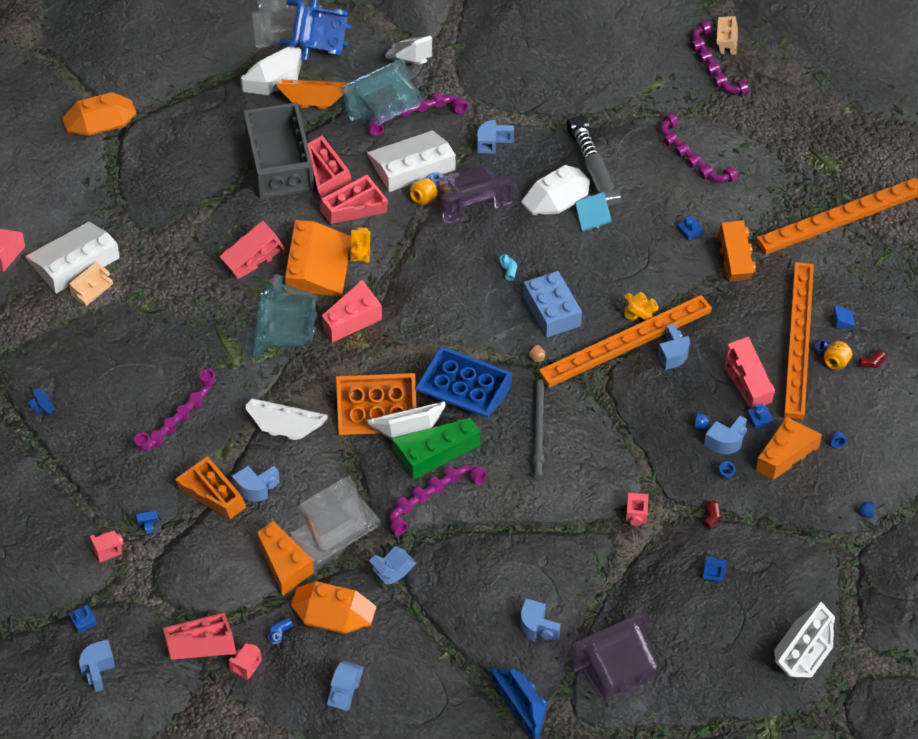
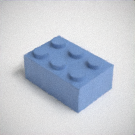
M559 271L524 282L523 297L546 338L581 326L582 311Z

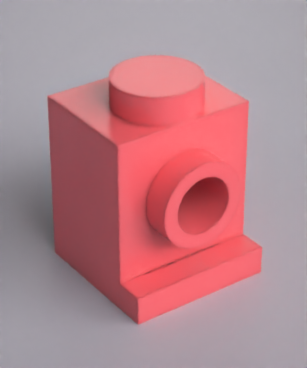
M628 493L626 522H630L633 526H640L642 523H646L649 494Z
M115 530L103 533L96 538L94 535L90 536L92 548L99 563L122 554L121 545H124L120 533L116 534Z
M246 643L242 649L236 652L234 658L231 657L229 659L230 671L249 680L262 661L259 648L253 644Z

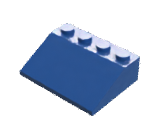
M441 346L416 387V391L488 418L504 401L512 384V372Z

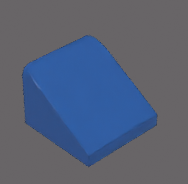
M834 306L833 318L836 329L855 328L852 311Z

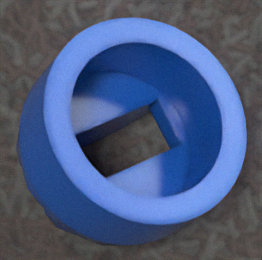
M817 340L813 348L814 353L818 356H824L829 343L826 340Z
M697 413L694 428H707L709 418L707 415Z
M834 431L831 433V446L840 448L846 444V437L843 432Z
M723 462L719 467V474L724 479L731 478L735 473V466L731 462Z
M864 502L860 506V513L863 517L874 518V502Z

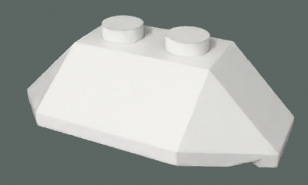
M431 36L416 37L394 43L392 49H389L385 57L389 60L411 63L412 65L425 63L427 58L432 57Z
M286 47L257 62L246 75L240 77L241 90L247 93L269 95L279 90L277 87L278 79L297 80L302 64L301 49L298 47Z
M564 165L536 181L521 201V204L532 215L559 214L576 204L575 202L588 197L590 179L578 168Z
M251 399L246 404V410L262 431L274 436H287V438L292 440L305 437L320 427L327 419L326 414L257 399Z
M445 401L369 419L367 423L369 427L392 440L395 437L433 428L445 408Z
M822 602L817 603L799 617L774 650L776 663L789 677H812L833 648V623L835 617Z

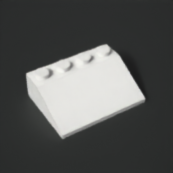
M434 131L367 152V156L388 192L412 185L423 178H427L433 172L444 174L455 170V153L448 142Z
M91 222L83 224L25 256L27 261L55 293L69 287V283L96 261L99 265L105 267L120 258L118 244L106 231Z

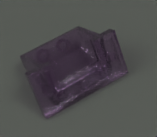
M479 165L440 178L437 182V192L442 199V219L444 223L448 224L462 219V207L489 198H493V204L496 208L513 203L514 178L512 174L498 177L487 166Z
M646 611L582 639L571 646V669L573 672H576L583 668L603 701L618 694L623 695L637 685L642 686L650 679L659 676L660 669L646 641L650 618Z

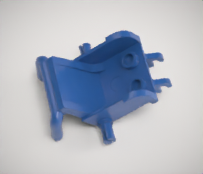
M287 0L286 5L297 6L292 40L280 39L279 45L293 47L300 42V46L303 49L301 60H304L306 53L305 61H308L311 49L327 51L328 53L341 56L342 46L348 47L349 44L343 42L345 28L351 29V25L346 24L348 11L339 9L332 11L318 8V0H315V2L311 0L310 5L307 7L304 6L301 0Z

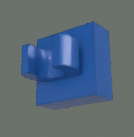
M692 215L684 218V221L679 223L677 227L688 241L703 234L704 230Z
M40 388L33 391L36 398L30 400L29 405L36 414L42 412L43 409L48 414L55 410L47 394Z
M759 404L747 411V416L754 430L773 425V418L766 405Z
M157 511L136 514L138 527L145 526L146 535L154 533L153 524L159 523Z
M706 557L703 578L723 582L727 560Z
M88 605L69 613V618L78 633L97 625V621Z

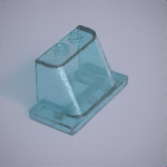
M399 59L341 87L350 119L353 121L362 117L379 125L423 104L421 93L411 83L405 60Z
M278 274L274 275L260 294L253 354L259 357L262 356L269 346L307 348L312 342L316 330L314 321L317 317V312L315 311L317 296L282 284L283 276Z

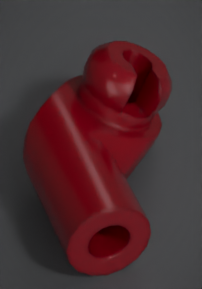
M879 349L875 351L871 358H860V367H879L884 362L886 353Z
M715 500L707 501L705 504L706 510L709 511V516L703 521V525L707 529H710L721 518L720 505Z

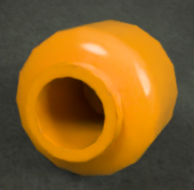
M423 178L411 186L410 196L417 204L425 205L436 198L437 187L432 180Z
M841 341L832 342L824 353L826 365L836 370L845 368L852 358L851 348Z

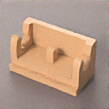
M736 16L718 17L717 45H719L720 52L724 54L725 48H729L731 55H736L738 36Z
M96 261L69 283L71 296L87 306L113 284V280L108 277L110 273Z

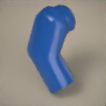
M289 618L271 626L268 635L270 642L273 644L279 643L282 639L283 631L293 627Z

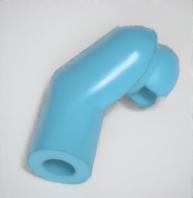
M503 254L500 256L499 262L506 270L505 279L512 281L515 277L517 264L511 257Z

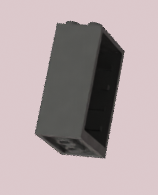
M298 103L244 110L246 139L260 199L314 191L313 165Z

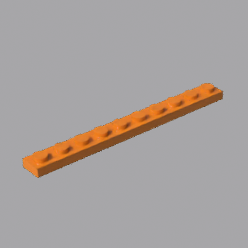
M916 177L761 235L757 237L756 242L765 255L909 201L918 197V180Z
M795 262L784 418L804 420L814 264Z
M700 295L540 369L539 376L550 388L666 334L667 325L675 324L676 328H679L711 313L712 307Z

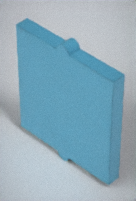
M604 192L594 196L589 195L588 198L575 202L583 232L593 228L598 229L599 226L612 222Z

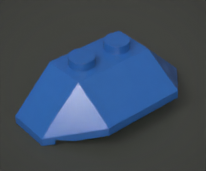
M492 668L490 673L491 682L529 738L539 739L545 719L546 701L542 696H538L533 682L527 680L523 673L508 668Z

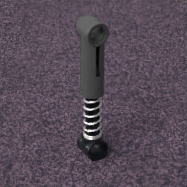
M584 115L567 119L568 133L571 137L574 136L579 143L581 152L585 157V166L597 193H605L608 208L621 205L620 191L617 187L615 188L601 155L597 154L596 148L593 146V142H591L592 139L589 137L587 117Z

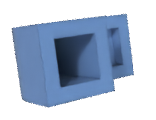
M496 120L483 123L478 129L477 153L496 154V143H514V125H496Z
M675 324L667 325L665 337L668 342L659 345L658 356L665 370L682 365L688 357L689 336L682 338L681 331L677 330Z
M739 416L731 428L716 421L706 433L704 446L720 454L737 452L741 448L743 437L747 432V419Z
M247 466L232 476V483L244 499L253 502L263 501L268 498V490L273 489L280 483L279 471L273 466L257 476Z
M396 546L384 558L374 555L369 560L374 566V572L385 584H392L398 581L416 564L404 549Z
M526 598L521 610L520 623L524 636L535 642L537 635L546 640L558 641L561 624L544 619L546 604Z
M108 639L86 647L79 659L82 677L87 676L89 685H94L95 692L104 690L100 672L115 668Z
M342 661L338 665L331 681L332 688L327 705L346 711L349 710L354 689L359 687L363 666L347 661Z

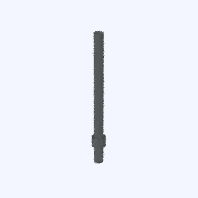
M541 379L536 381L535 455L532 457L534 478L536 479L542 478V466H544V455H542L544 381Z

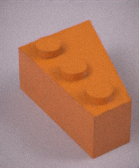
M744 220L721 223L716 235L717 241L722 243L720 253L721 255L724 254V267L729 282L751 279L754 272H756L755 262L751 259L752 245L748 244L747 239L749 237V230L747 226L745 227Z
M786 417L758 457L756 472L772 480L776 479L789 470L794 463L803 460L813 450L819 449L822 434Z
M208 456L175 479L181 492L229 519L246 508L240 493Z
M274 521L257 532L259 547L273 573L282 596L314 573L313 559Z

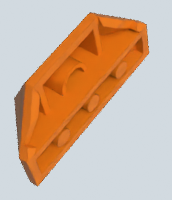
M278 79L277 87L292 103H298L301 108L317 106L319 109H326L327 106H331L348 91L350 82Z
M111 92L77 101L62 117V121L67 133L91 136L124 127L137 114L130 99Z
M317 581L297 587L291 603V608L296 612L304 625L342 634L371 626L377 609L373 603L355 590Z

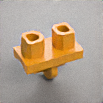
M358 227L357 230L351 231L350 261L369 263L371 231H368L367 228Z
M642 292L634 296L630 293L624 295L625 299L629 301V306L625 307V317L631 321L639 317L648 320L653 317L652 313L659 309L656 301L652 298L647 301L645 294Z

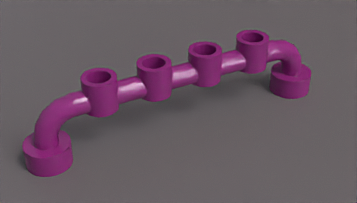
M707 20L700 22V26L693 31L692 37L694 41H692V47L694 51H701L699 53L700 61L709 64L706 65V69L709 75L715 74L714 83L716 87L722 86L729 93H740V95L749 93V87L745 80L738 81L737 86H731L728 83L727 77L721 72L718 62L714 61L711 51L706 48L703 38L699 36L701 33L704 36L712 33L710 23Z
M435 93L431 98L432 100L429 101L419 97L413 105L401 102L398 105V109L392 110L390 106L383 107L381 113L372 117L368 129L371 135L378 136L384 131L380 120L391 121L395 116L399 115L407 117L411 112H425L428 108L434 106L441 108L445 103H453L455 112L462 114L468 110V104L463 98L452 95L442 97L440 93Z
M670 112L664 116L665 121L662 122L660 127L662 134L665 136L663 137L664 143L667 146L674 144L676 146L675 152L679 157L687 156L686 161L691 168L695 166L700 168L698 173L701 178L709 177L716 182H732L738 178V174L732 166L724 169L723 175H717L709 164L706 165L697 153L694 154L685 142L682 143L674 132L668 130V126L673 128L679 124L676 115Z
M204 369L200 372L199 377L203 385L198 392L192 393L190 400L185 405L178 406L177 413L172 418H166L164 425L159 430L151 433V438L144 432L135 435L134 444L137 449L147 451L153 446H161L164 442L163 436L165 434L175 433L177 429L176 424L179 421L188 420L189 411L192 408L197 409L202 406V398L208 393L211 385L216 380L213 370Z
M470 465L461 466L456 470L452 466L446 468L443 473L445 477L439 480L437 477H432L428 481L429 487L425 490L417 487L413 490V497L407 500L405 497H401L397 500V508L390 514L391 531L396 536L402 535L407 530L408 524L402 518H398V516L402 513H409L416 504L426 502L433 493H440L444 486L450 482H457L461 475L470 473V478L476 484H480L486 479L487 472L480 466L476 468Z

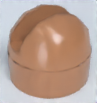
M537 345L530 351L528 356L535 362H541L545 359V351Z

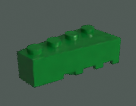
M471 418L392 438V452L414 480L480 446L481 431Z

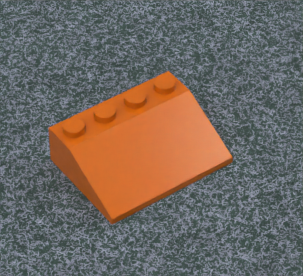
M295 220L285 276L286 292L343 297L351 236L314 221Z
M415 373L336 376L339 436L380 434L368 426L367 420L417 408Z

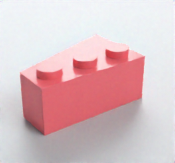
M323 136L308 143L313 172L321 199L352 183L350 171Z
M365 175L322 198L320 212L330 224L387 213L388 200L370 177Z
M262 221L255 225L245 236L241 237L232 247L226 249L220 258L239 279L257 269V265L263 261L270 262L273 260L272 256L280 252L284 254L287 251L277 235Z
M0 229L1 271L4 272L24 249L25 243L22 232Z
M361 280L322 315L323 331L333 343L382 320V305L365 282Z
M749 336L729 343L724 368L750 409L755 408L759 404L767 405L772 403L775 394L774 386L770 383Z
M225 612L163 628L171 660L236 654L232 631Z

